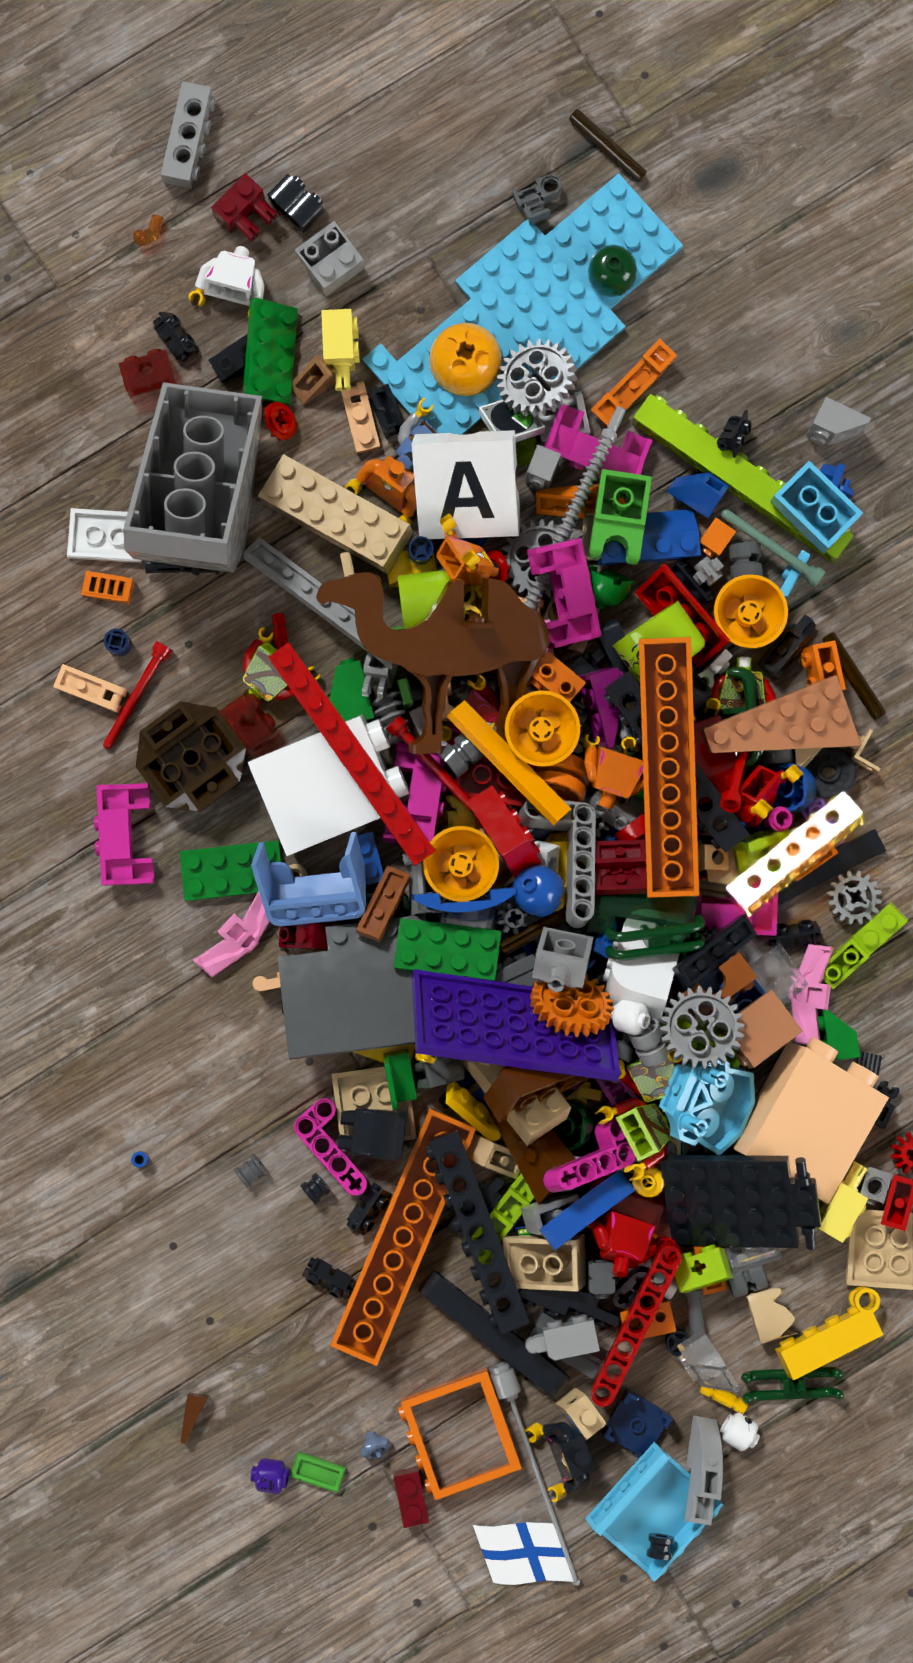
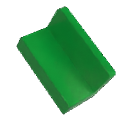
M408 1049L383 1053L393 1111L398 1110L397 1103L417 1099Z

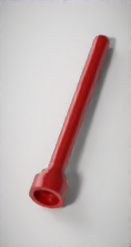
M158 641L154 643L151 654L153 657L103 742L105 749L113 747L161 661L164 662L166 658L169 659L173 650Z
M398 716L388 725L386 730L392 736L401 738L408 745L415 738L409 733V728L406 726L407 722L401 716ZM416 754L461 803L471 811L467 803L471 797L430 754Z
M748 751L737 752L729 790L722 794L720 802L721 808L726 812L734 813L739 811L741 807L742 797L739 793Z

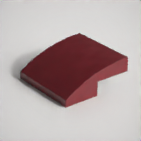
M645 839L595 841L596 895L647 894Z

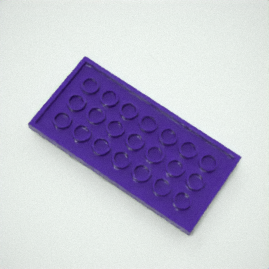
M414 969L411 977L415 1048L417 1054L603 1080H619L621 1075L615 1029L611 1019L609 1024H606L605 1029H599L597 1034L590 1031L589 1036L586 1037L580 1032L579 1036L576 1037L573 1032H570L568 1036H565L564 1030L561 1029L556 1033L555 1026L547 1028V1021H539L540 1014H533L534 1007L530 1006L532 986Z

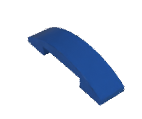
M516 888L489 889L488 899L440 903L439 893L411 895L412 900L436 910L472 912L487 909L506 901L516 894Z
M619 1170L570 1205L539 1231L555 1251L636 1190L623 1172Z

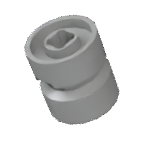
M651 1018L650 1025L641 1034H628L633 1047L636 1048L635 1052L641 1064L646 1067L659 1065L668 1059L666 1048L669 1044L661 1042L664 1036L660 1033L661 1026L658 1020Z

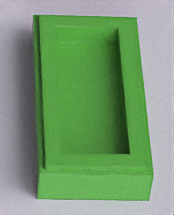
M408 679L398 680V686L404 710L413 709L414 703Z
M298 1451L290 1477L338 1493L346 1466Z

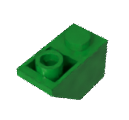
M829 1010L820 1011L818 1022L819 1031L823 1033L824 1041L822 1042L838 1051L834 1060L860 1057L857 1032Z

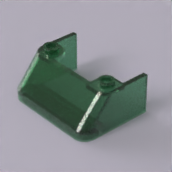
M595 892L594 915L588 922L586 936L594 937L595 932L605 933L606 928H613L616 916L666 926L692 923L696 913L697 897H647V894L596 895ZM692 933L669 936V944L690 942ZM689 952L682 953L681 961L688 956Z

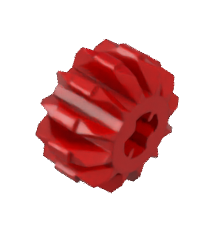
M906 1132V1141L901 1136L896 1137L900 1145L892 1144L891 1148L897 1150V1153L890 1155L891 1159H899L894 1166L895 1168L903 1166L902 1172L904 1174H908L910 1169L913 1173V1157L909 1160L910 1155H907L908 1149L913 1150V1137L911 1132Z

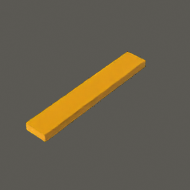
M465 700L447 715V718L553 826L571 810L526 762L519 759L512 752L509 745Z

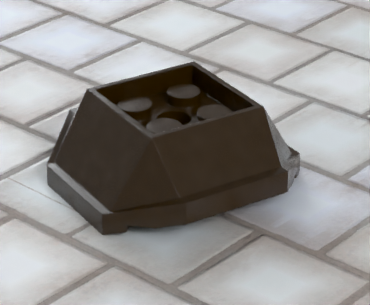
M180 701L140 730L136 768L165 808L201 812L241 783L247 748L216 707ZM191 752H196L198 754V761L193 765L187 764L186 756Z

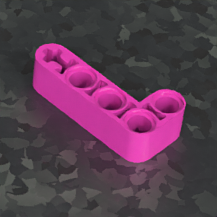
M322 1098L297 1118L294 1130L349 1194L360 1195L367 1188V1177L345 1151L338 1148V1143L324 1129L323 1126L336 1114V1104L330 1098ZM326 1102L331 1105L332 1112L329 1116H322L318 1112L320 1103ZM308 1119L312 1122L313 1129L310 1133H303L300 1130L299 1124L301 1120ZM320 1138L328 1140L330 1144L329 1150L320 1152L316 1148V1141ZM341 1157L346 1161V1168L343 1171L334 1169L332 1163L335 1158ZM351 1167L354 1169V1171L351 1172V1176L354 1179H362V1182L360 1183V1186L362 1187L361 1189L357 1187L352 1189L350 1187L352 1183L351 1179L347 1176L346 1179L343 1180V1178L341 1177L345 1175Z
M616 1118L606 1124L601 1125L598 1123L596 1125L595 1136L600 1148L599 1150L550 1169L545 1173L543 1181L548 1191L554 1193L571 1190L634 1163L636 1156Z

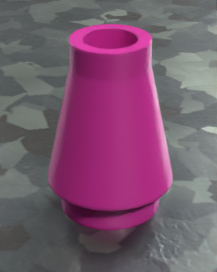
M776 807L762 820V824L766 828L781 832L791 826L792 815L787 808Z

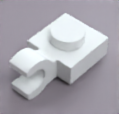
M726 649L721 650L706 665L703 671L697 675L705 678L707 685L711 689L714 685V674L719 673L721 675L730 666L728 660L733 655Z

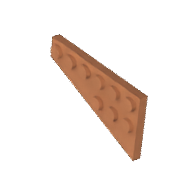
M837 675L830 676L700 729L708 753L861 746Z

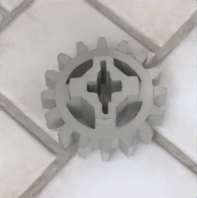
M847 871L846 878L838 875V883H830L834 890L826 893V895L832 897V900L828 901L827 905L834 906V909L830 912L831 914H840L838 921L847 918V924L851 925L854 919H856L858 925L863 924V917L869 921L872 919L870 912L878 913L875 904H881L882 901L876 899V895L882 892L881 890L874 889L878 882L870 883L869 874L862 878L861 871H856L854 876H852L851 871ZM849 881L858 882L853 888L844 886ZM866 889H868V891H869L870 900H868L867 897H866V893H865V890H866ZM858 893L856 898L859 899V902L851 903L852 898L849 894ZM838 895L842 897V907L839 904ZM857 907L865 910L860 914H850Z

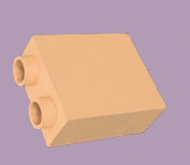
M811 1037L806 1047L790 1041L787 1043L755 1099L754 1107L742 1136L730 1148L742 1155L789 1156L791 1178H795L797 1173L795 1159L799 1157L805 1158L807 1172L810 1173L811 1178L816 1179L818 1199L829 1204L889 1097L873 1088L879 1078L878 1075L855 1062L851 1063L846 1072L833 1064L838 1051L826 1043Z

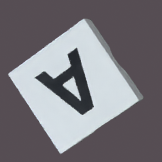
M515 430L486 431L467 435L452 433L414 435L411 445L419 536H424L428 539H445V532L439 521L447 514H451L457 523L453 530L456 531L458 538L519 536L521 521L519 492L515 480L517 467Z

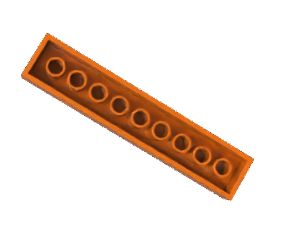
M691 637L639 638L647 897L699 896Z
M432 1108L429 1109L330 1344L331 1347L375 1366L378 1365L445 1205L443 1195L447 1194L444 1184L439 1186L434 1171L438 1170L435 1160L430 1162L425 1149V1147L429 1146L427 1139L456 1128L467 1152L476 1128L472 1125ZM452 1153L446 1154L443 1157V1165L447 1167L452 1166L456 1160L455 1155Z

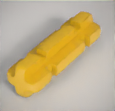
M707 1380L700 1387L701 1394L707 1397L711 1396L713 1400L728 1408L733 1407V1410L738 1413L744 1414L748 1407V1404H745L742 1398H736V1395L719 1386L715 1387L713 1383Z

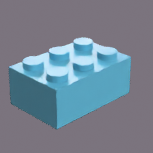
M810 461L774 495L770 502L823 554L863 514Z

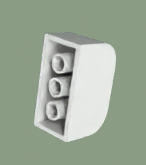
M639 910L626 918L622 932L640 930L641 925L655 928L656 923L661 922L664 926L686 924L688 920L652 910ZM685 934L669 936V944L682 943ZM643 940L631 942L614 941L612 945L616 950L621 951L647 948ZM680 953L628 961H618L609 957L602 981L607 982L605 992H609V999L613 1000L612 1007L621 1000L643 1003L649 1009L650 1017L657 1019L660 1024L674 976L672 968L677 965Z

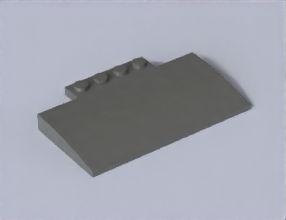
M426 914L392 918L380 943L357 934L356 928L359 923L325 927L328 951L278 957L289 1060L415 1044L411 977L413 972L394 970L393 967L400 918L427 921Z

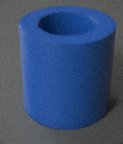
M144 1151L134 1153L131 1158L132 1164L138 1168L145 1166L149 1161V1156ZM138 1155L143 1156V1163L137 1162L136 1158Z

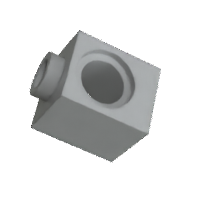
M864 1165L868 1171L857 1187L858 1193L868 1198L866 1202L868 1204L876 1206L877 1201L884 1203L893 1174ZM875 1179L879 1183V1189L875 1193H870L867 1188L868 1183Z

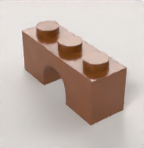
M740 952L734 954L717 967V970L723 977V986L720 989L722 991L721 999L724 1000L730 996L729 1004L735 1000L732 997L740 990L742 993H745L755 985L753 980L757 978V975ZM699 983L691 988L693 993H697L698 986H700ZM687 990L682 992L685 997L687 996ZM702 1006L698 1009L704 1016L712 1014V1010L707 1006ZM689 1009L688 1012L696 1019L694 1012Z

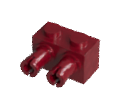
M246 173L211 206L213 216L230 233L237 228L250 242L255 240L254 235L258 237L261 233V230L247 218L253 211L267 225L272 223L271 219L275 220L278 216V212L264 201L263 189Z

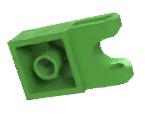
M602 469L595 506L589 558L599 559L604 545L611 541H617L626 549V562L632 565L638 564L646 522L651 476ZM619 498H624V505L618 502Z

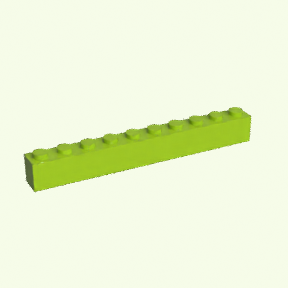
M650 394L633 417L632 424L702 473L709 472L728 484L727 490L831 563L836 561L853 537L849 528L823 554L770 503L774 495L786 484L781 480L775 481L768 476L769 472L761 466L755 467L748 462L749 458L741 452H738L736 457L733 458L732 451L720 450L717 446L719 437L715 439L708 434L709 431L699 423L693 424L681 410L676 409L675 411L670 408L668 402L661 396Z

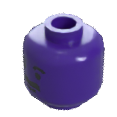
M263 1458L259 1461L258 1466L252 1467L251 1482H255L257 1491L279 1494L283 1488H287L289 1468L285 1467L283 1461Z

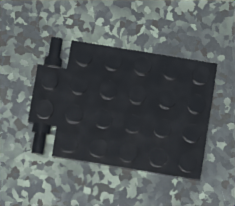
M666 1155L664 1159L660 1160L661 1174L665 1185L664 1194L671 1239L679 1246L706 1247L715 1245L716 1247L798 1248L800 1243L798 1227H801L802 1234L805 1236L806 1248L814 1250L817 1247L815 1238L817 1227L822 1226L816 1179L811 1178L810 1173L807 1172L806 1159L803 1157L795 1159L797 1171L795 1178H791L789 1156Z

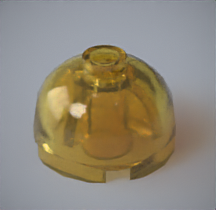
M445 796L447 800L441 801L444 802L443 816L438 817V826L443 824L444 830L455 826H467L474 829L481 827L473 812L469 811L456 796Z

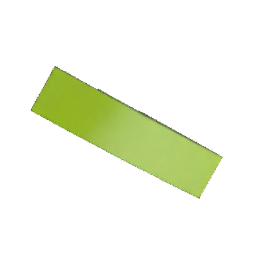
M520 1173L489 1214L499 1242H501L521 1216V1208L530 1205L534 1198L522 1173ZM479 1226L471 1238H478L482 1234L481 1226ZM482 1250L478 1256L479 1261L484 1262L491 1254V1251Z

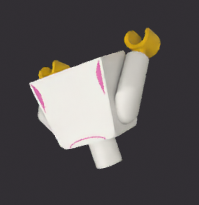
M238 246L234 253L221 251L217 258H213L202 265L195 283L197 288L195 291L190 292L189 301L193 303L195 296L200 295L198 306L202 307L206 301L205 296L202 294L203 291L206 295L247 306L250 305V299H263L264 281L260 271L255 268V260L248 257V249Z

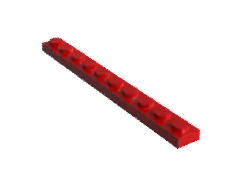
M288 642L271 654L268 658L414 866L436 852L433 845L292 645Z

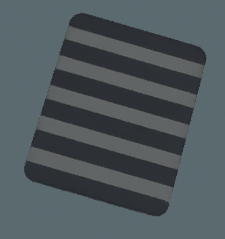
M860 1052V1057L856 1058L855 1063L878 1075L882 1056Z

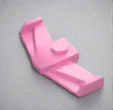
M259 891L243 919L234 913L218 930V933L224 940L193 959L194 963L211 977H214L247 953H251L259 944L260 938L270 923L267 919Z
M808 944L795 981L791 986L789 999L791 1000L792 1016L802 1029V1032L795 1037L796 1044L807 1045L811 1037L820 1040L817 1009L828 1010L831 985L821 984L832 952H834V947Z

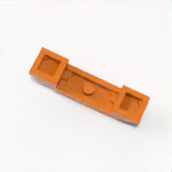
M659 338L623 379L592 407L591 411L608 427L616 407H622L627 411L675 360L677 354Z

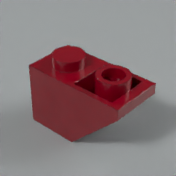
M308 923L280 926L279 947L328 950L325 927L336 925Z

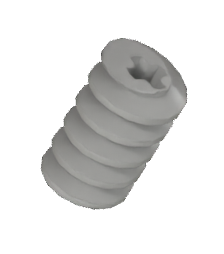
M400 691L389 692L384 699L377 698L371 703L372 707L379 708L374 712V716L381 717L379 720L384 727L390 746L397 745V742L404 743L401 738L392 736L386 730L392 721L406 713L405 710L397 709L398 706L403 704L402 700H395V697L401 694Z

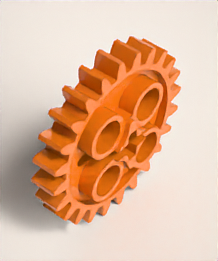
M587 974L583 988H570L564 985L563 990L560 992L551 991L548 983L539 980L535 982L530 999H532L530 1006L534 1007L533 1014H540L538 1020H546L547 1028L555 1026L556 1033L561 1029L564 1030L565 1036H568L570 1032H573L576 1037L579 1036L580 1032L586 1037L589 1036L590 1031L597 1034L599 1029L604 1030L606 1024H609L612 1016L611 1012L614 1008L612 1007L613 1000L609 999V992H603L605 986H596L597 979L589 981Z

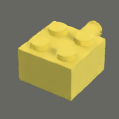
M351 309L321 310L324 363L330 372H335V390L342 391V381H344L345 391L351 390L350 371H356L355 363H360L358 341H354V339H359L357 317H352Z
M855 1161L830 1203L827 1204L818 1199L822 1226L817 1228L842 1243L851 1235L853 1225L858 1216L864 1212L868 1200L867 1197L858 1193L859 1190L857 1189L868 1169Z

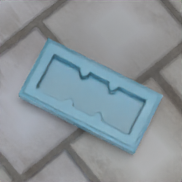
M802 550L797 558L807 563L810 554ZM787 565L781 576L784 582L780 590L785 598L788 597L801 572L790 565Z

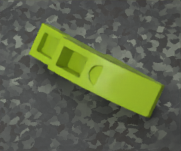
M892 902L888 903L831 955L822 979L828 985H831L832 989L836 988L865 962L875 950L906 924L908 919Z

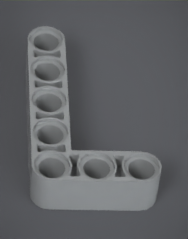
M527 800L519 811V817L524 826L567 831L566 921L574 928H581L594 915L595 810L588 803L564 801L571 810L553 826ZM527 809L534 810L537 816L530 815ZM577 814L583 815L586 821H581ZM576 838H582L586 845L578 843ZM576 861L582 862L585 865V869L579 868ZM575 885L583 887L585 893L577 891ZM575 910H581L584 913L585 918L579 917L576 914Z

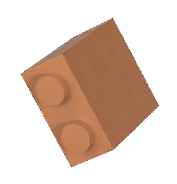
M773 990L765 992L739 1012L743 1016L737 1023H743L744 1029L738 1032L744 1034L743 1040H736L741 1046L739 1050L735 1049L737 1051L735 1056L743 1067L754 1068L802 1032V1029ZM719 1027L722 1031V1033H720V1036H726V1030L724 1028Z

